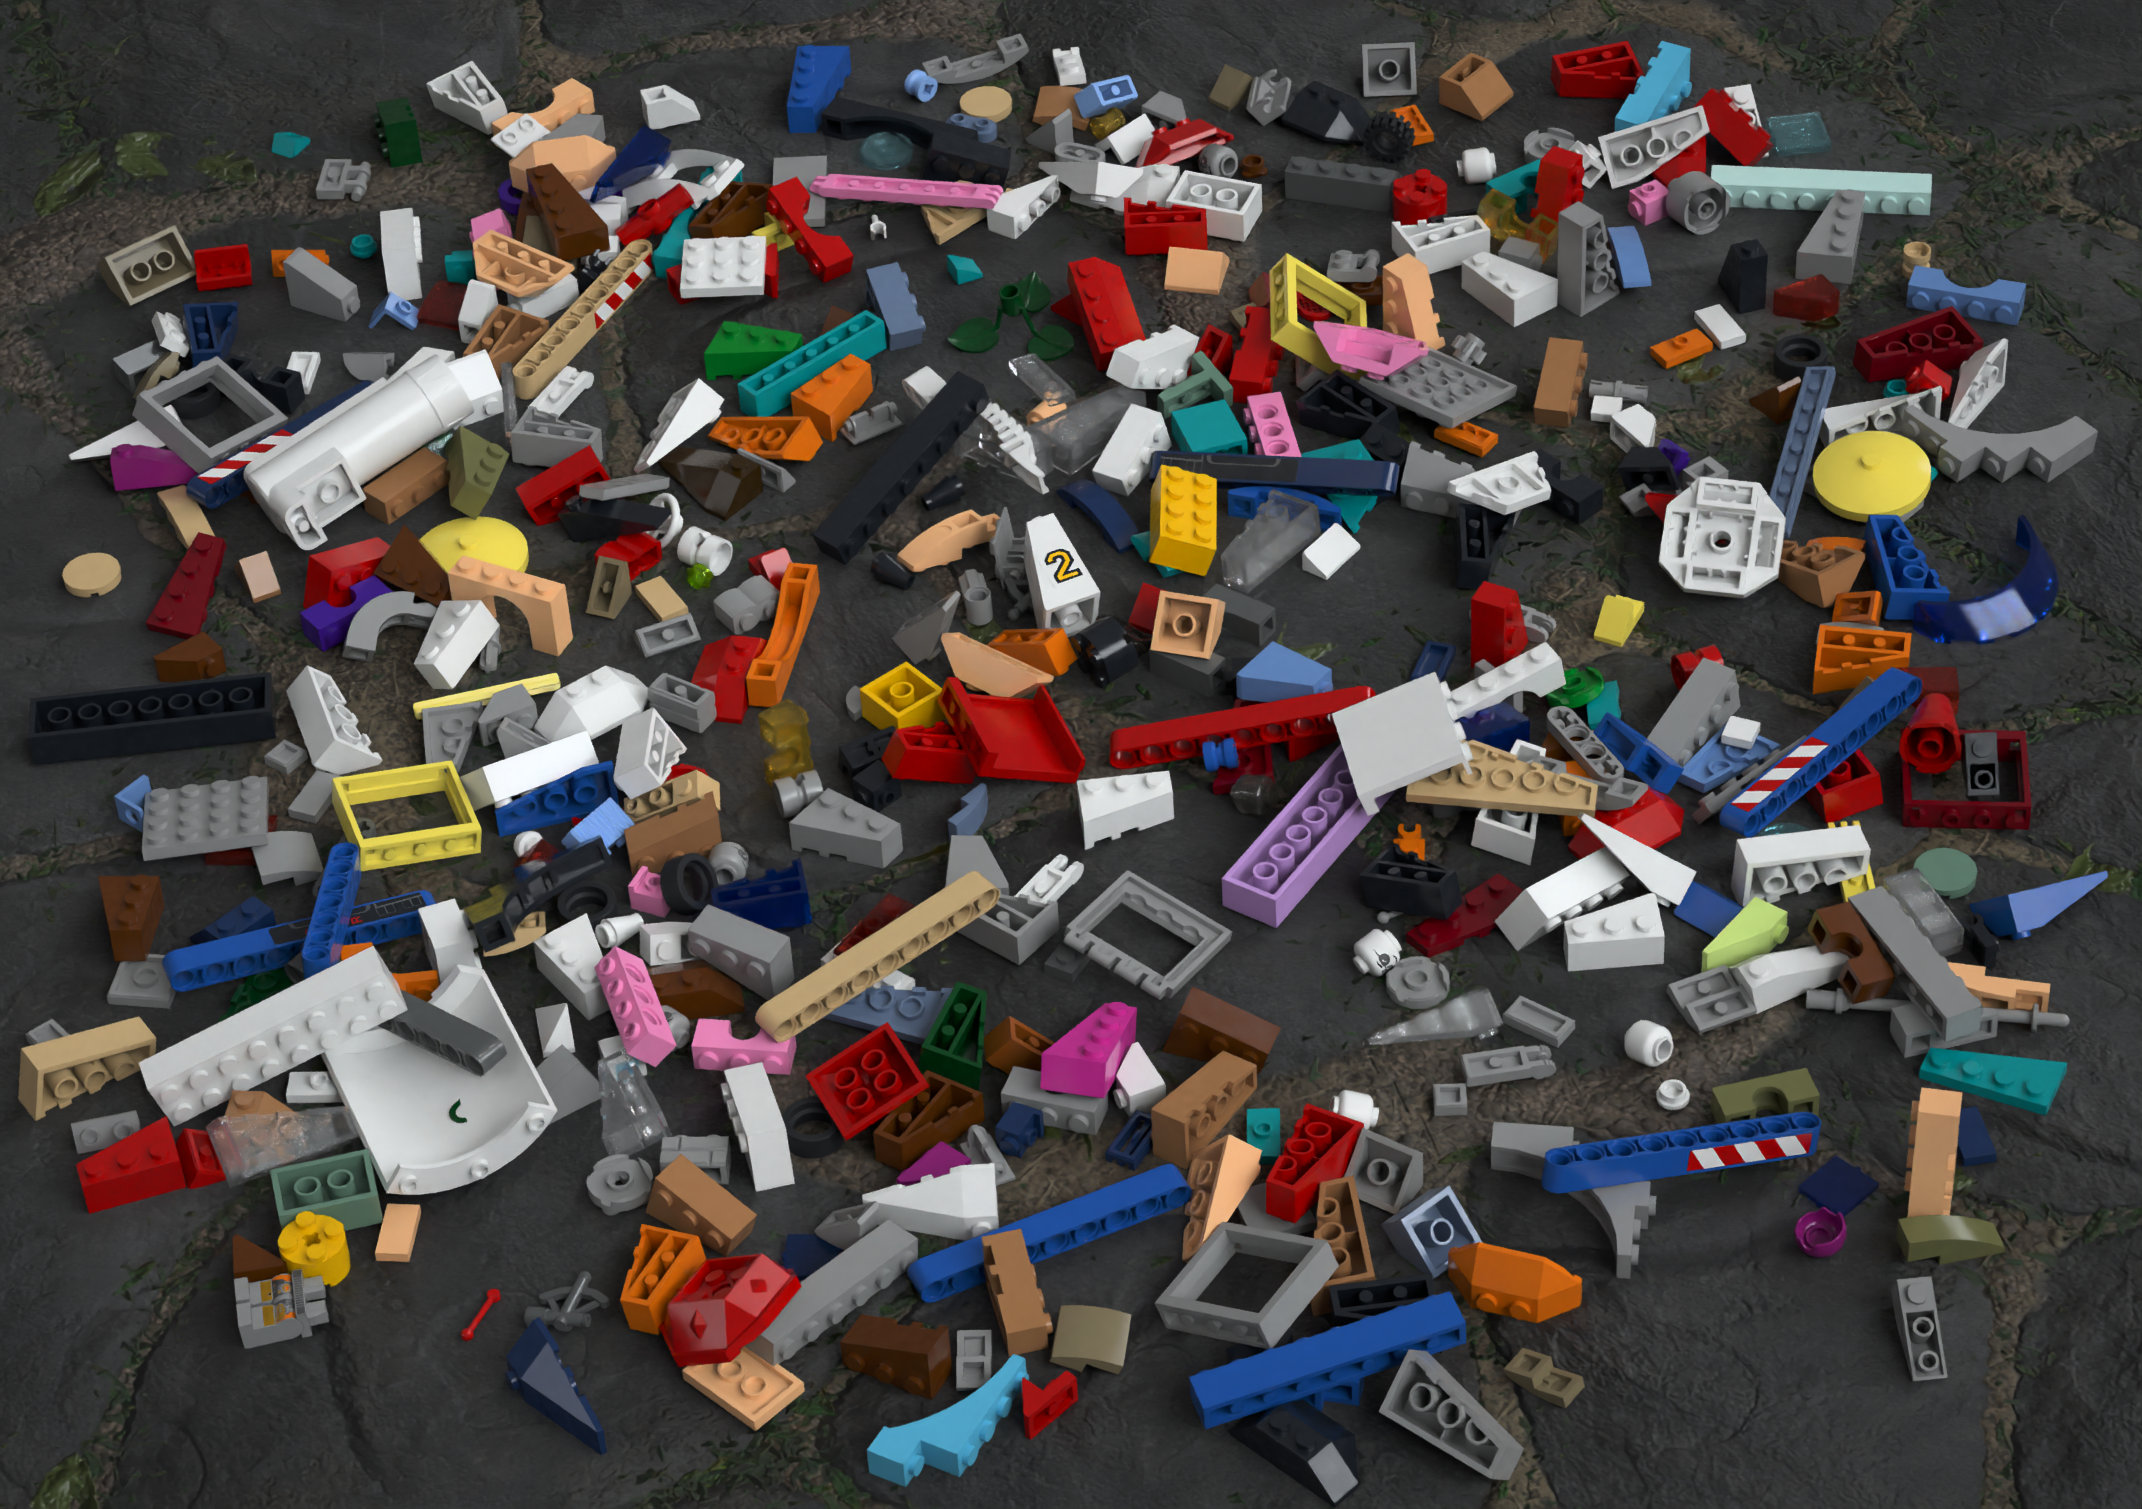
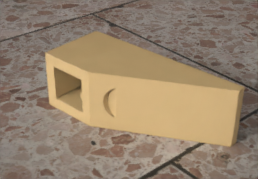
M694 770L666 781L661 786L631 800L629 797L624 798V812L636 825L656 815H660L662 818L678 811L677 806L683 803L689 806L705 799L704 794L713 791L717 811H719L720 783L704 773Z

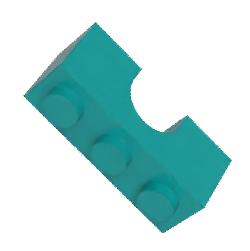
M1542 158L1486 182V205L1491 207L1493 205L1499 206L1503 211L1502 216H1505L1507 219L1527 211V194H1538L1535 193V187Z

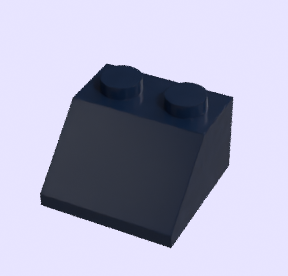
M252 896L190 936V941L197 945L275 926L274 911Z

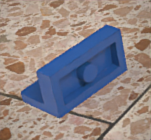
M1692 881L1680 905L1676 906L1674 914L1716 938L1744 907L1708 886Z

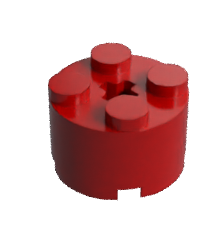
M1419 169L1414 174L1394 180L1393 216L1394 221H1400L1401 226L1417 225L1418 220L1426 219L1428 224L1430 217L1447 214V184L1441 178L1432 175L1430 170Z

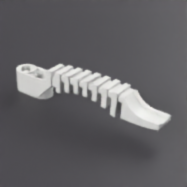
M928 366L921 368L902 380L905 392L922 410L947 384ZM990 402L987 408L974 420L973 426L978 429L984 425L983 431L986 434L992 432V439L994 441L998 440V446L1003 449L1004 464L1009 467L1017 463L1018 465L1012 467V469L1025 483L1043 495L1049 492V488L1045 486L1043 480L1045 473L1035 465L1037 457L1034 454L1035 451L1030 434L1027 431L1024 432L1020 424L1016 425L1015 419L1012 416L1009 418L1008 413L1004 409L1000 411V407L996 403L992 404Z

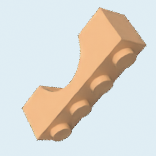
M571 78L552 89L554 101L550 106L535 113H528V115L552 132L577 113L592 114L595 112L593 92L590 88ZM510 112L491 123L493 137L524 114Z

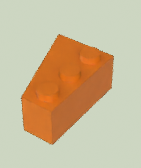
M850 353L790 393L793 416H809L818 434L833 443L837 438V432L843 427V422L846 421V418L853 411H858L873 392L871 364Z

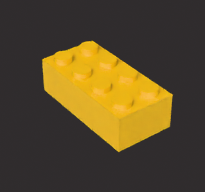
M1161 464L1151 489L1149 562L1206 577L1216 552L1217 479L1206 474H1197L1182 470L1179 467Z

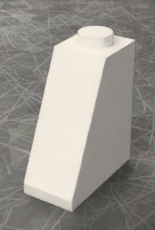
M569 273L539 297H516L507 293V307L543 319L572 305L579 298L577 279Z

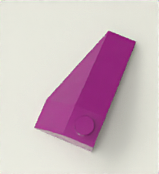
M121 444L111 450L110 464L115 491L188 484L190 479L198 474L171 450L144 445L132 446L131 444Z

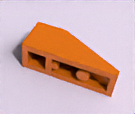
M1063 628L1004 630L987 644V646L1054 677L1066 673L1069 670L1068 666L1078 659Z

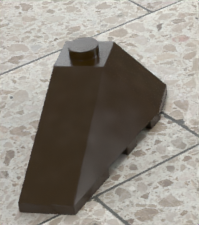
M677 446L658 460L659 466L675 482H680L685 487V492L699 502V506L703 511L725 522L763 492L760 464L739 454Z

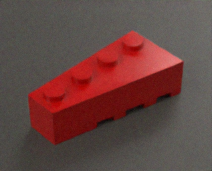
M1306 1103L1302 1118L1297 1120L1292 1137L1287 1139L1282 1156L1277 1158L1266 1179V1213L1295 1224L1318 1201L1321 1182L1339 1179L1345 1175L1362 1128H1364V1123Z

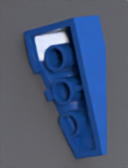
M612 761L581 767L495 810L499 837L572 821L573 817L586 818L609 797L619 805L617 789L613 779L614 768Z

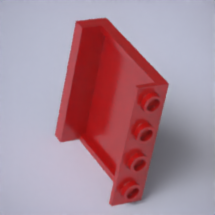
M947 677L937 701L979 777L1076 783L1080 771L1085 766L1086 759L1044 685L1038 687L1033 699L967 694L958 677Z

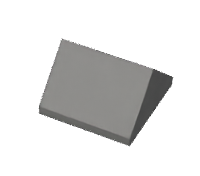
M1415 42L1362 44L1364 98L1417 95Z
M1362 1128L1344 1177L1354 1175L1357 1194L1360 1200L1396 1214L1411 1202L1423 1186V1153Z

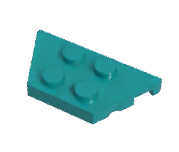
M1359 439L1301 454L1302 457L1373 460ZM1327 494L1331 502L1341 508V516L1354 534L1360 529L1358 524L1366 511L1371 512L1378 497Z

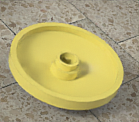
M1884 431L1857 432L1832 442L1820 453L1813 467V486L1820 502L1836 515L1854 521L1867 522L1869 515H1898L1900 517L1916 508L1924 500L1931 485V465L1925 452L1910 439Z
M478 516L476 520L472 517L451 520L431 529L420 539L448 572L462 555L523 573L527 569L529 562L528 545L522 532L512 524L496 518Z

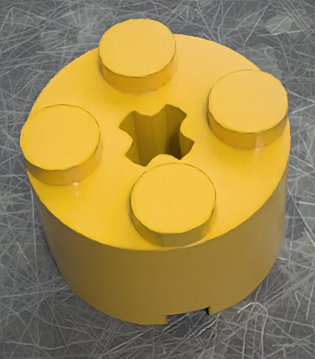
M304 1211L299 1213L295 1220L282 1230L279 1236V1252L281 1259L286 1262L288 1274L292 1275L291 1271L302 1269L304 1278L322 1275L324 1285L330 1284V1287L337 1285L347 1276L351 1267L350 1254L344 1226L340 1221L330 1216L314 1215L313 1212Z

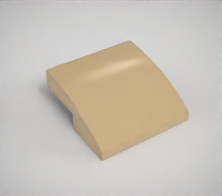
M545 911L531 912L518 925L514 933V941L489 952H485L483 949L484 957L517 950L543 936L546 933Z

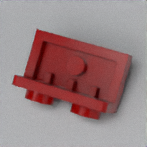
M247 244L194 250L198 291H214L221 288H238L252 285V265Z

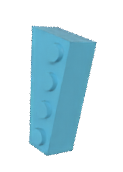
M1665 41L1660 42L1658 46L1659 55L1657 58L1651 57L1647 66L1649 69L1646 77H1639L1634 94L1628 95L1616 115L1615 132L1669 116L1673 111L1678 110L1680 103L1685 97L1687 98L1690 95L1692 83L1689 82L1691 48Z

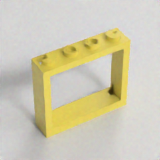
M1286 253L1269 271L1271 340L1329 375L1338 369L1353 380L1359 381L1360 377L1367 374L1368 371L1358 369L1357 373L1340 369L1341 364L1332 362L1317 333L1297 322L1296 291L1341 317L1347 325L1367 327L1366 301Z
M452 760L332 778V803L348 843L356 844L359 848L361 871L481 853L482 829ZM445 791L459 825L363 839L350 805Z

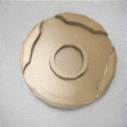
M995 86L973 88L967 91L960 99L961 113L972 117L987 118L997 123L1011 113L1012 98L1007 91Z
M88 553L71 560L63 569L62 577L67 591L75 596L88 598L91 597V594L98 593L100 596L113 590L121 581V568L118 560L109 554Z

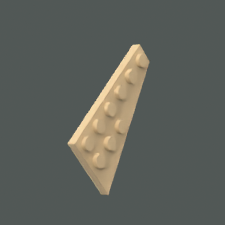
M1462 740V743H1468L1474 758L1469 761L1473 774L1468 775L1463 763H1460L1408 784L1406 791V802L1578 816L1582 812L1595 818L1598 785L1566 773L1556 774L1544 769V765L1536 762L1529 764L1517 759V755L1476 740Z

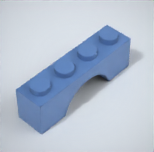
M1915 265L1908 283L1906 307L1936 312L1953 306L1962 317L2017 326L2024 308L2026 283L1998 279L1993 284L1985 287L1966 288L1950 282L1941 269Z

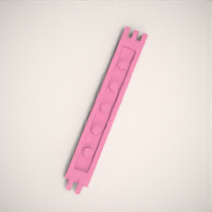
M842 174L817 176L810 185L811 192L817 193L822 197H832L839 200L860 199L866 202L873 200L887 201L888 203L903 202L914 205L931 204L939 207L959 206L966 209H992L1003 193V188L999 185Z

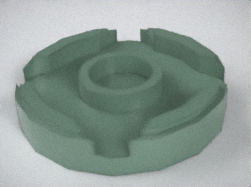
M1936 848L1922 853L1916 859L1913 868L1915 885L1929 896L1940 899L1941 895L1949 896V899H1955L1968 894L1975 887L1978 872L1975 862L1967 854L1950 848Z

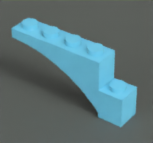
M1013 1354L1004 1366L982 1387L943 1411L893 1428L884 1426L867 1449L869 1473L904 1487L908 1485L913 1476L920 1474L924 1464L960 1477L967 1466L973 1465L977 1458L978 1450L985 1441L988 1442L992 1438L995 1426L1002 1417L1005 1418L1009 1414L1012 1402L1019 1393L1022 1394V1378H1026L1029 1381L1025 1358Z

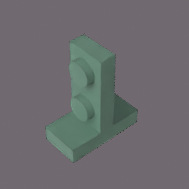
M1202 351L1192 355L1191 373L1193 375L1187 377L1183 382L1174 387L1164 389L1158 394L1157 412L1162 413L1163 419L1170 417L1172 411L1185 409L1209 395L1215 401L1225 399L1229 407L1233 405L1232 385Z

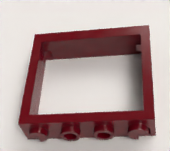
M1900 728V736L1905 728ZM1959 730L1960 735L1964 733L1996 732L1998 762H2015L2018 802L1912 800L1910 763L1908 762L1907 764L1899 752L1902 827L2029 830L2032 806L2026 731ZM2010 742H2018V746H2010Z

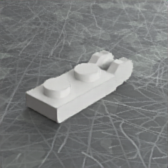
M1059 854L1048 865L1045 864L1014 897L1024 894L1029 895L1031 901L1044 904L1048 900L1056 902L1072 884L1074 885L1080 879L1084 866L1076 861L1065 870L1068 857Z

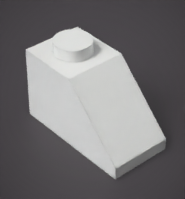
M1640 404L1611 415L1610 439L1626 453L1629 452L1631 447H1653L1656 418Z
M1139 1042L1133 1043L1116 1074L1117 1089L1113 1091L1117 1106L1120 1109L1124 1108L1130 1118L1136 1110L1150 1113L1151 1108L1166 1097L1165 1082Z

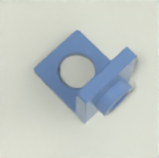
M390 292L373 311L368 327L372 329L386 313L413 331L417 326L421 310L411 305L407 300Z
M144 774L114 796L119 819L142 833L144 821L142 807L145 804V794L152 791L149 777ZM135 814L138 821H136L131 815Z

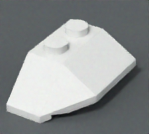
M605 665L555 691L535 724L534 731L552 743L587 731L590 740H593L623 724V721L642 713L648 700V687L634 675Z

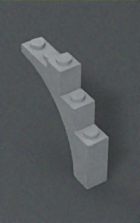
M1914 405L1904 410L1900 431L1907 437L1914 439L1916 443L1936 456L1937 462L1935 467L1957 483L1980 467L2002 483L2024 468H2027L2048 483L2091 454L2094 450L2098 434L2095 428L2078 416H2074L2059 425L2027 433L1995 434L1973 431L1932 417Z
M1494 1122L1491 1141V1169L1516 1172L1541 1180L1545 1153L1553 1148L1579 1145L1580 1141H1573L1574 1127ZM1650 1181L1567 1192L1582 1203L1597 1218L1608 1235L1616 1258L1617 1278L1630 1279L1631 1265H1638L1639 1245L1633 1244V1240H1640L1641 1229H1648L1649 1216L1656 1215L1657 1196L1650 1195Z

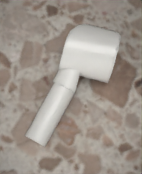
M872 215V224L870 225L871 240H875L876 234H882L884 239H886L885 223L879 221L877 215Z

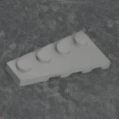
M1802 736L1782 751L1779 749L1774 750L1763 759L1765 763L1760 766L1755 763L1742 772L1743 778L1737 781L1734 777L1720 787L1722 792L1717 796L1714 792H1711L1698 802L1701 807L1692 814L1698 825L1721 811L1732 798L1807 736Z

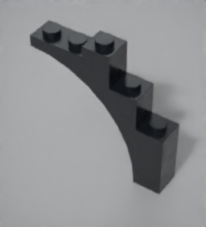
M598 835L542 859L539 857L512 869L515 878L489 888L490 898L464 908L471 928L474 930L476 938L484 951L489 952L514 941V933L523 919L551 897L571 885L613 866L602 837Z

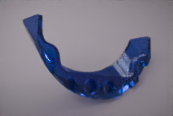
M2024 515L2018 518L2016 544L2029 550L2030 555L2020 574L2004 587L1977 598L1948 602L1919 600L1914 606L1913 629L1916 632L1944 644H1951V640L1973 641L1979 645L1994 643L1995 638L2006 635L2016 637L2035 627L2039 620L2044 619L2049 614L2055 604L2058 592V573L2053 560Z

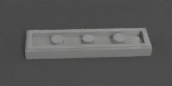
M645 473L580 485L579 495L601 501L667 489L669 488L670 478Z

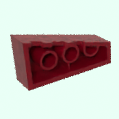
M1953 306L1858 339L1852 365L1867 382L1905 377L1913 366L1918 367L1925 359L1942 371L1960 369L1964 361H1968L1976 351L1983 348L1984 341Z

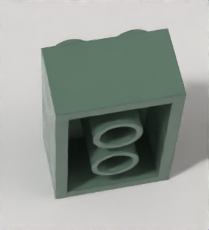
M369 1149L270 1169L281 1230L294 1221L299 1213L304 1211L313 1212L314 1215L330 1216L343 1224L344 1231L383 1222Z

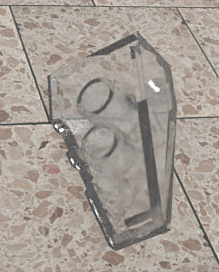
M1480 987L1443 1003L1444 1007L1425 1011L1415 1016L1409 1022L1407 1020L1367 1037L1366 1040L1369 1045L1465 1038L1477 1035L1482 1040L1498 1033L1497 1027L1502 1025L1503 1021L1489 989Z

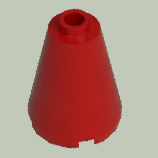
M1939 693L1928 694L1922 699L1899 740V752L1902 759L1907 764L1909 762L1916 766V770L1922 773L1936 774L1945 772L1961 757L1962 740L1951 701L1945 695Z

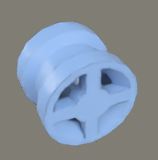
M917 69L907 76L904 87L907 93L915 95L922 102H927L935 95L938 84L936 79L927 76L925 72Z

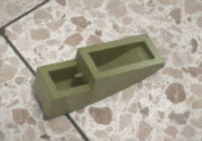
M1927 1215L1898 1219L1896 1238L1907 1262L1936 1257L1939 1265L2005 1252L2003 1242L1994 1223L1954 1215Z

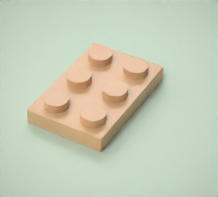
M745 1346L741 1349V1353L729 1363L687 1366L682 1370L683 1379L754 1431L758 1430L805 1392L803 1381L779 1364L772 1366Z

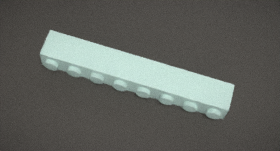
M1712 165L1711 178L1729 193L1730 207L1824 211L1838 189H1852L1865 192L1864 213L1930 216L1932 174Z

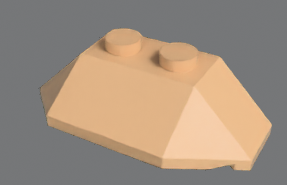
M587 135L535 141L509 161L512 187L527 193L529 192L526 169L552 163L577 192L605 183L619 173L615 147L607 146Z
M491 229L473 242L477 279L495 285L496 288L516 297H539L574 270V265Z
M960 632L942 633L941 641L955 677L966 682V687L971 690L985 691L990 696L1022 698L1036 691L1040 685L1046 686L1053 682L1054 676L969 638Z

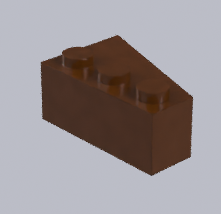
M404 525L373 574L387 587L396 592H415L414 601L418 603H430L438 608L441 601H452L448 571L427 549L424 543Z

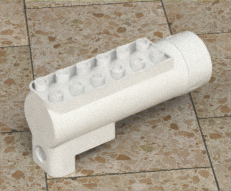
M435 354L406 370L391 383L382 377L259 456L246 466L244 479L257 503L260 504L275 527L280 532L288 534L301 549L312 550L328 540L322 527L367 499L360 487L361 485L424 444L448 432L474 413V408L456 375L446 362Z

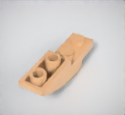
M973 510L958 513L935 524L917 536L897 554V560L913 572H922L926 568L947 565L952 561L962 559V548H972L974 545L990 542V539L994 538L996 521L1000 517L995 513L981 517Z
M1948 962L1950 969L1956 976H1960L1963 979L1966 988L1973 996L1980 1000L1982 1007L2032 1011L2034 1003H2038V1012L2048 1011L2050 983L1985 976L1986 967Z

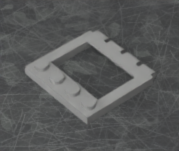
M1127 870L1066 926L1063 942L1082 954L1089 950L1088 958L1108 970L1116 966L1114 969L1115 974L1135 986L1142 982L1140 987L1142 990L1161 1000L1164 996L1172 998L1230 941L1232 931ZM1122 902L1196 947L1164 977L1091 934L1090 931Z

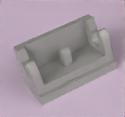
M1276 69L1269 70L1259 78L1257 76L1254 77L1251 84L1246 109L1263 126L1286 111L1292 81L1285 77L1280 79L1279 82H1272L1270 78L1277 74Z

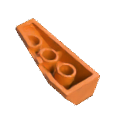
M809 416L721 417L708 434L709 439L737 450L742 448L763 459L781 461H810L823 443Z

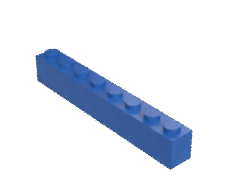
M1450 1291L1439 1295H1431L1424 1300L1409 1305H1400L1382 1314L1367 1316L1360 1321L1342 1327H1333L1327 1332L1309 1338L1303 1337L1293 1343L1278 1348H1270L1245 1359H1236L1224 1366L1200 1371L1196 1375L1189 1377L1190 1397L1204 1428L1208 1429L1402 1364L1409 1349L1427 1351L1432 1355L1465 1344L1466 1322Z

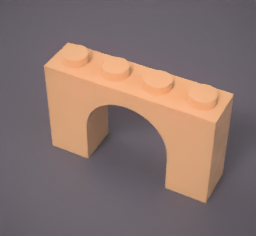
M463 555L448 572L452 601L481 600L494 618L497 617L494 596L505 598L514 603L528 620L534 650L559 656L572 641L573 634L565 584Z

